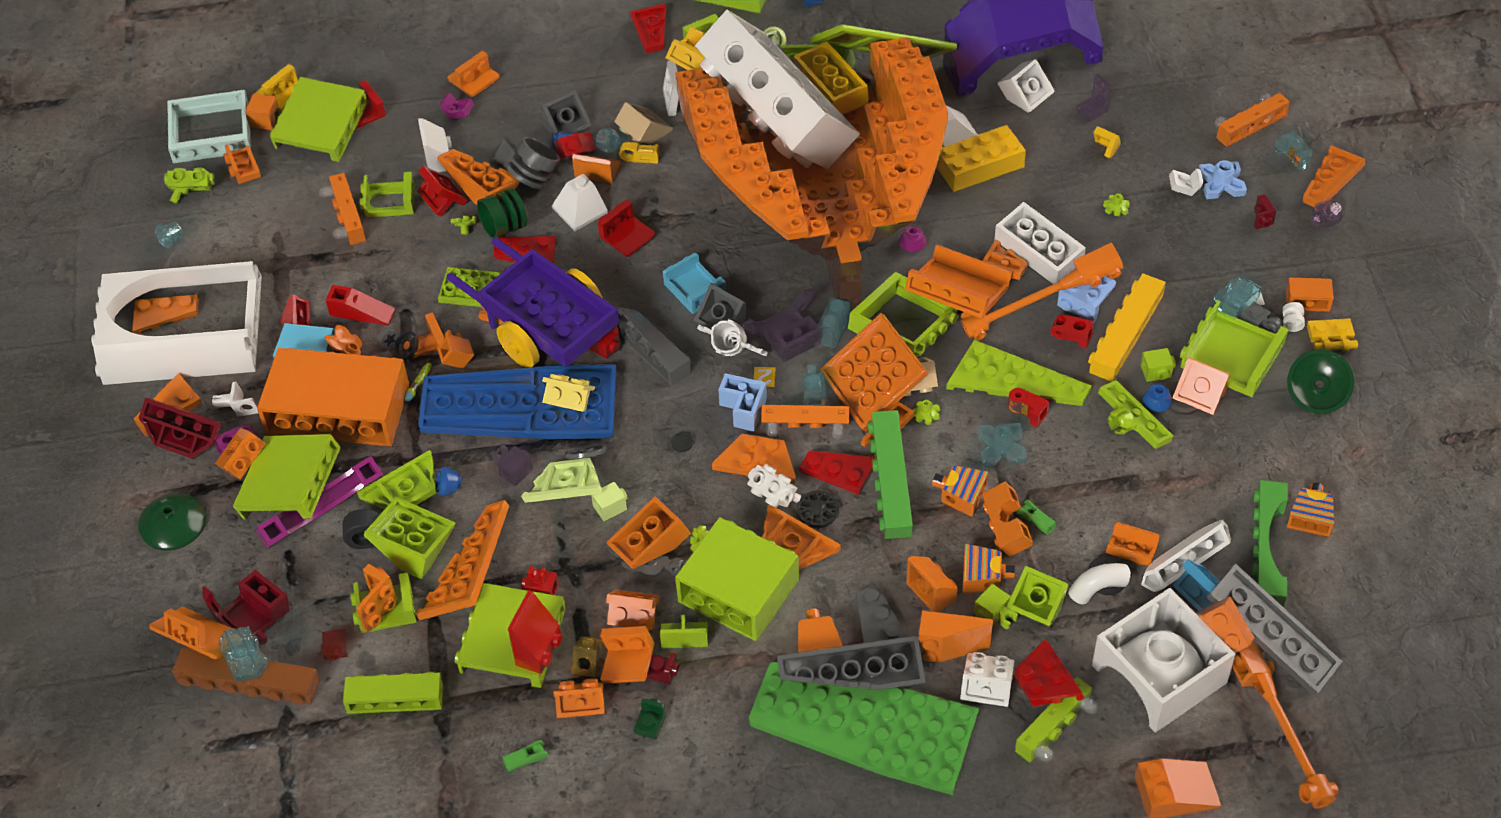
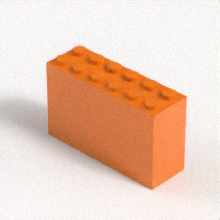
M278 348L257 410L266 435L331 434L337 442L392 447L404 407L406 391L410 385L403 359Z

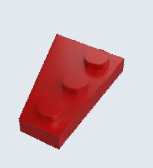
M666 3L631 11L630 17L645 53L664 50Z
M808 451L799 466V472L860 495L873 472L872 459H875V457Z

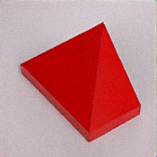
M292 294L288 299L279 324L311 326L310 301Z

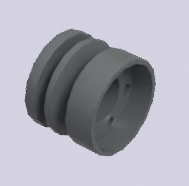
M525 137L517 149L518 154L513 155L512 161L507 165V169L513 177L525 185L542 189L545 181L549 178L548 172L554 170L560 158L544 143Z

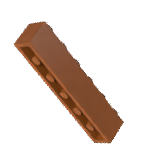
M185 647L181 648L172 670L177 683L183 686H199L206 690L218 689L226 693H242L250 697L261 696L273 701H291L297 705H302L303 703L311 705L320 682L316 668L229 654L213 659Z

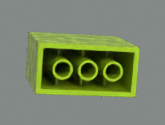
M719 517L675 577L678 602L757 642L799 581V555L790 549H784L776 545L772 540L757 536L751 530H745L737 526L733 521Z

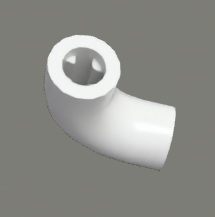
M1118 563L1102 564L1082 573L1073 582L1068 591L1069 596L1079 604H1086L1102 588L1112 586L1126 587L1130 581V569L1128 565Z

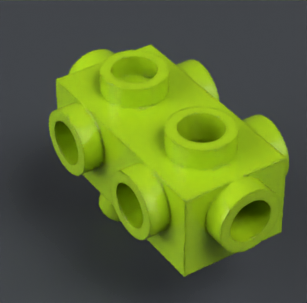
M174 168V171H167L165 173L164 182L171 191H174L170 201L177 204L181 194H188L189 191H211V185H214L215 177L214 173H209L204 168H194V171Z

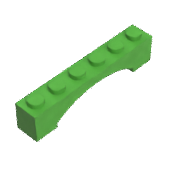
M1260 480L1258 489H1254L1253 502H1257V507L1253 508L1252 520L1256 521V526H1253L1252 539H1256V544H1253L1252 558H1256V563L1252 565L1251 576L1255 577V582L1284 608L1287 598V577H1283L1272 559L1269 546V528L1274 519L1279 514H1284L1288 502V483Z

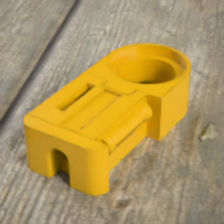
M625 142L621 145L619 156L622 160L628 162L658 163L660 156L659 145L648 146L639 145L634 142ZM624 150H630L633 154L625 153Z

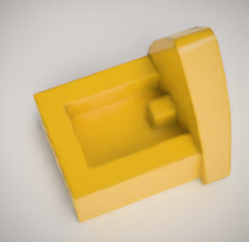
M1097 126L1093 132L1095 142L1107 147L1104 156L1110 159L1121 144L1120 137Z

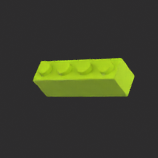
M425 672L424 674L402 673L400 675L378 674L377 676L355 675L353 677H345L343 703L347 714L442 710L443 682L440 673Z

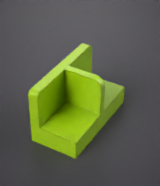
M682 615V623L661 624V648L708 647V623H686L685 615Z

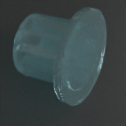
M176 221L167 225L160 223L155 227V233L159 242L166 248L172 247L175 240L183 237V230Z

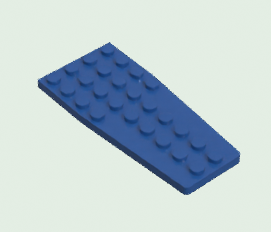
M616 365L543 366L426 376L423 381L419 429L422 433L536 439L613 438ZM550 374L569 376V381L571 378L590 381L589 385L595 386V389L589 393L586 412L542 403L547 383L542 381L543 377H550Z

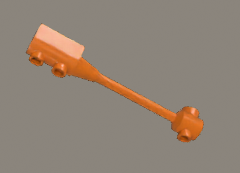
M1109 243L1074 259V270L1060 279L1059 282L989 313L983 318L963 312L961 314V324L969 339L974 337L977 341L985 338L990 322L1060 290L1086 286L1088 284L1091 288H1095L1102 283L1101 278L1108 275L1110 279L1117 278L1121 275L1120 270L1123 269V264L1112 243Z
M1252 641L1249 647L1235 653L1232 667L1242 687L1254 686L1266 702L1269 703L1307 777L1299 787L1301 800L1304 803H1311L1315 809L1326 807L1336 800L1338 787L1334 782H1328L1324 774L1315 773L1277 699L1272 679L1274 664L1271 660H1265L1262 655L1264 650Z

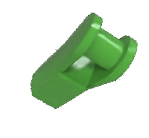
M1025 500L1021 509L1016 511L1021 518L1033 524L1046 535H1049L1056 527V522L1038 509L1030 500Z
M535 741L522 749L502 756L507 772L546 759L548 752L543 749V741Z

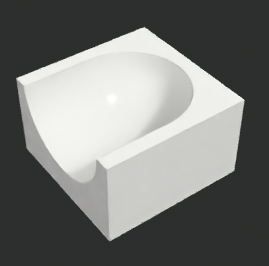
M1169 588L1097 636L1092 666L1098 672L1107 666L1119 671L1133 685L1148 712L1149 727L1156 733L1227 684L1235 653Z

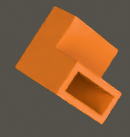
M253 93L245 109L250 128L274 129L277 123L274 113L278 107L276 96Z

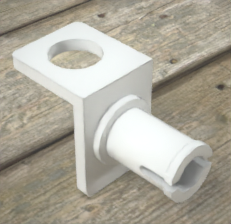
M232 382L230 394L212 397V404L215 409L231 406L237 416L258 413V405L253 398L243 399L244 393L237 382ZM247 404L253 408L249 410L243 409L242 405Z

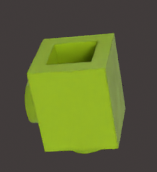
M1168 348L1143 352L1140 366L1146 382L1171 378L1176 362L1174 356L1170 355Z

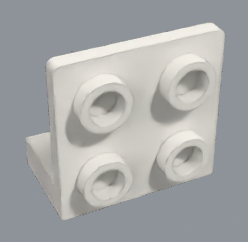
M980 652L968 653L960 699L1008 707L1014 660L1005 656H986Z

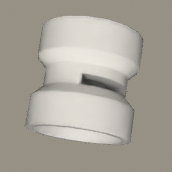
M1297 302L1284 305L1282 309L1284 317L1283 327L1289 329L1290 332L1302 330L1305 326L1303 305Z

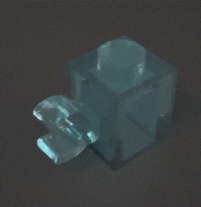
M807 364V374H802L804 406L826 405L824 373H816L815 364Z

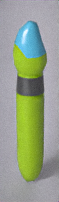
M426 363L422 367L411 387L406 391L405 401H411L415 397L424 378L431 370V363Z

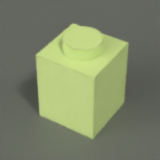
M615 482L603 487L602 494L591 495L593 507L603 521L627 510V494L623 488L619 489Z

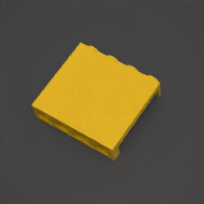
M691 26L687 36L682 41L673 40L665 58L687 70L701 69L700 63L705 59V56L695 45L705 33ZM722 80L723 87H726L727 84Z

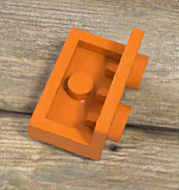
M224 145L226 153H223L227 165L231 164V166H228L232 178L236 177L238 184L261 177L250 146L231 151L229 145Z
M1116 522L1111 539L1107 545L1106 553L1119 559L1124 558L1133 561L1138 565L1149 566L1155 556L1160 535Z

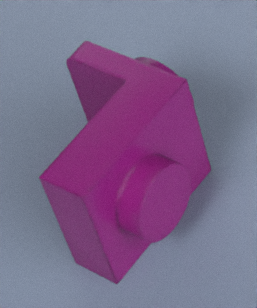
M446 93L439 106L448 119L465 118L470 114L474 102L471 98L455 100L451 93Z

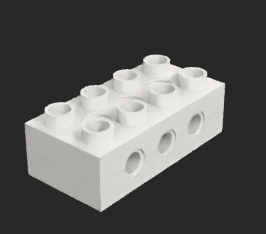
M726 10L695 45L705 56V59L700 63L702 69L712 78L721 76V79L727 84L726 87L730 99L739 106L745 104L751 110L747 117L761 131L766 133L769 130L776 137L772 144L786 158L791 159L793 156L806 168H809L814 162L828 169L860 135L849 121L763 31L729 10Z

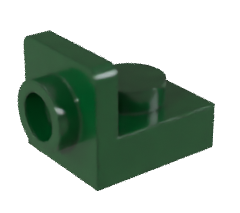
M642 698L641 711L633 729L634 734L657 740L666 717L665 704L657 699Z

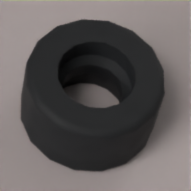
M358 509L349 512L342 522L344 543L354 549L375 547L364 536V532L377 519L379 514L369 509Z

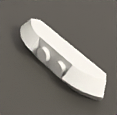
M1223 520L1214 522L1193 533L1159 556L1147 567L1141 585L1153 592L1162 590L1186 571L1182 565L1187 559L1200 564L1230 544L1231 537L1227 524Z

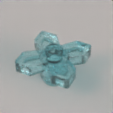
M1020 423L1000 424L995 428L991 425L977 427L978 442L986 445L981 450L983 466L996 465L1002 456L1013 464L1026 463V449L1017 443L1022 439L1023 434Z

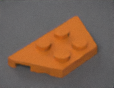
M741 434L712 463V470L748 476L749 472L756 468L757 465L764 466L767 464L776 469L775 473L777 475L783 474L791 479L790 483L792 484L796 482V476L784 440Z
M770 504L768 505L762 538L772 540L776 545L784 549H790L799 555V570L832 556L841 550L839 543Z

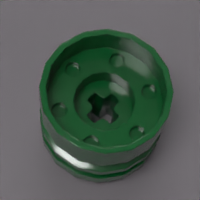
M507 188L503 192L496 193V197L489 195L477 201L479 219L490 238H499L508 234V230L514 232L518 228L521 229L527 226L525 207L518 193L513 188Z

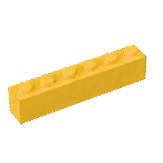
M1142 274L1139 280L1134 281L1131 294H1126L1122 309L1118 308L1115 313V321L1108 324L1105 332L1106 336L1100 338L1097 344V351H1093L1089 357L1088 363L1091 364L1089 373L1111 382L1115 380L1164 295L1166 282L1146 274Z

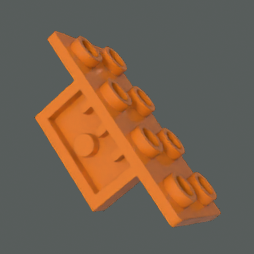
M180 607L177 610L169 609L164 612V617L149 624L150 630L213 659L221 658L249 640L248 635L186 607Z

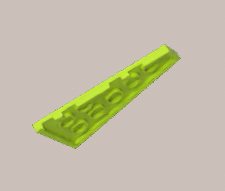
M974 340L949 379L946 389L962 388L966 389V392L973 393L974 390L986 391L989 395L1009 397V392L1012 389L1022 388L1044 399L1055 400L1056 403L1083 406L1091 392L1092 386Z

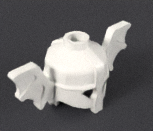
M732 320L720 321L713 325L712 329L698 325V330L711 335L713 348L723 356H735L741 353L744 348L764 356L768 354L767 351L746 343L747 336L743 327Z

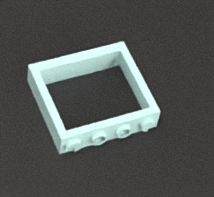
M245 90L168 101V148L173 163L223 156V153H226L224 145H229L231 151L248 146L251 149L250 125L245 112L249 102ZM242 109V134L179 143V117Z

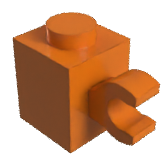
M448 329L444 334L445 339L437 348L441 363L463 369L474 356L469 339L462 338L460 332L453 336Z

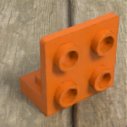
M647 627L603 628L600 637L608 652L601 675L602 683L645 681L655 644Z

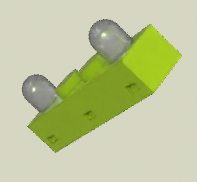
M1078 677L1074 681L1081 689L1085 699L1077 701L1076 697L1062 698V703H1051L1017 739L1015 752L1031 763L1035 757H1038L1043 762H1050L1054 757L1053 751L1047 747L1051 740L1055 742L1060 737L1062 729L1066 725L1070 726L1075 721L1077 713L1081 709L1088 714H1095L1098 711L1099 706L1097 702L1090 698L1092 687Z

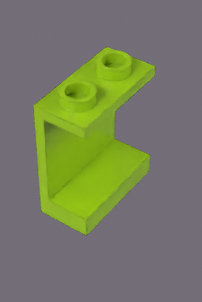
M408 572L399 574L400 584L393 586L398 600L395 607L388 611L381 619L380 624L371 631L417 623ZM358 582L353 583L354 592L350 593L352 606H356V611L352 612L355 625H359L361 633H366L361 624L357 606L370 591L360 592Z

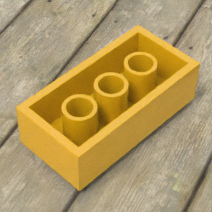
M828 42L794 56V65L842 115L862 107L863 104H868V85Z
M1008 125L942 147L936 167L953 192L1023 168L1026 150Z

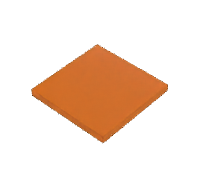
M882 313L873 319L819 370L844 406H849V413L863 431L868 430L867 422L871 421L872 412L890 410L929 374Z

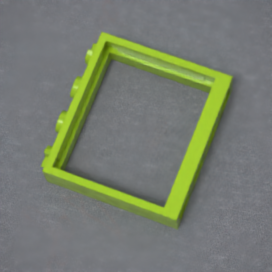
M895 272L850 312L848 329L857 334L861 332L872 321L870 318L897 294L940 316L914 342L901 336L916 357L921 356L929 345L934 344L940 334L943 335L951 324L956 323L959 317L957 315L958 309L905 290L907 277Z

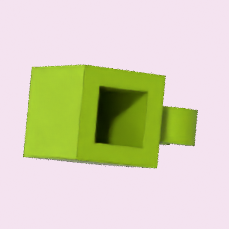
M991 584L975 601L974 614L976 617L993 619V625L1000 619L1001 626L1009 629L1010 622L1006 619L1011 618L1016 622L1018 614L1015 611L1006 608L1011 596L994 584Z

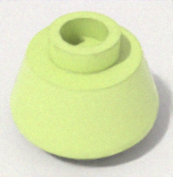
M769 27L763 31L773 40L775 45L786 44L785 33L780 28Z

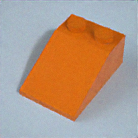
M654 497L614 534L606 544L632 569H635L676 549L691 532L658 498Z
M922 610L918 639L922 660L925 662H943L967 655L968 653L989 649L993 619Z
M1158 759L1138 763L1135 780L1148 818H1166L1221 808L1206 762Z

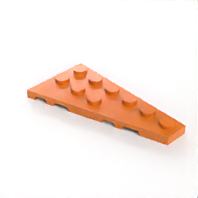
M505 500L489 504L485 507L473 525L475 531L470 537L464 539L462 542L463 549L460 553L454 554L439 577L438 582L440 584L434 592H429L425 598L428 601L423 609L419 608L415 615L419 620L476 605L509 509V505Z

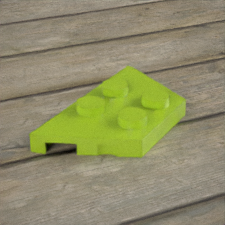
M429 450L361 489L357 492L359 499L385 510L395 497L418 505L435 495L436 483L432 452Z

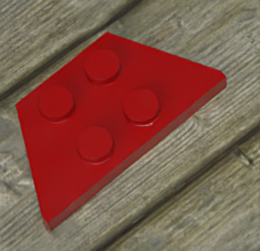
M1047 639L1042 641L1013 671L1015 680L1032 706L1062 703V698L1076 697L1077 701L1085 699L1081 689Z

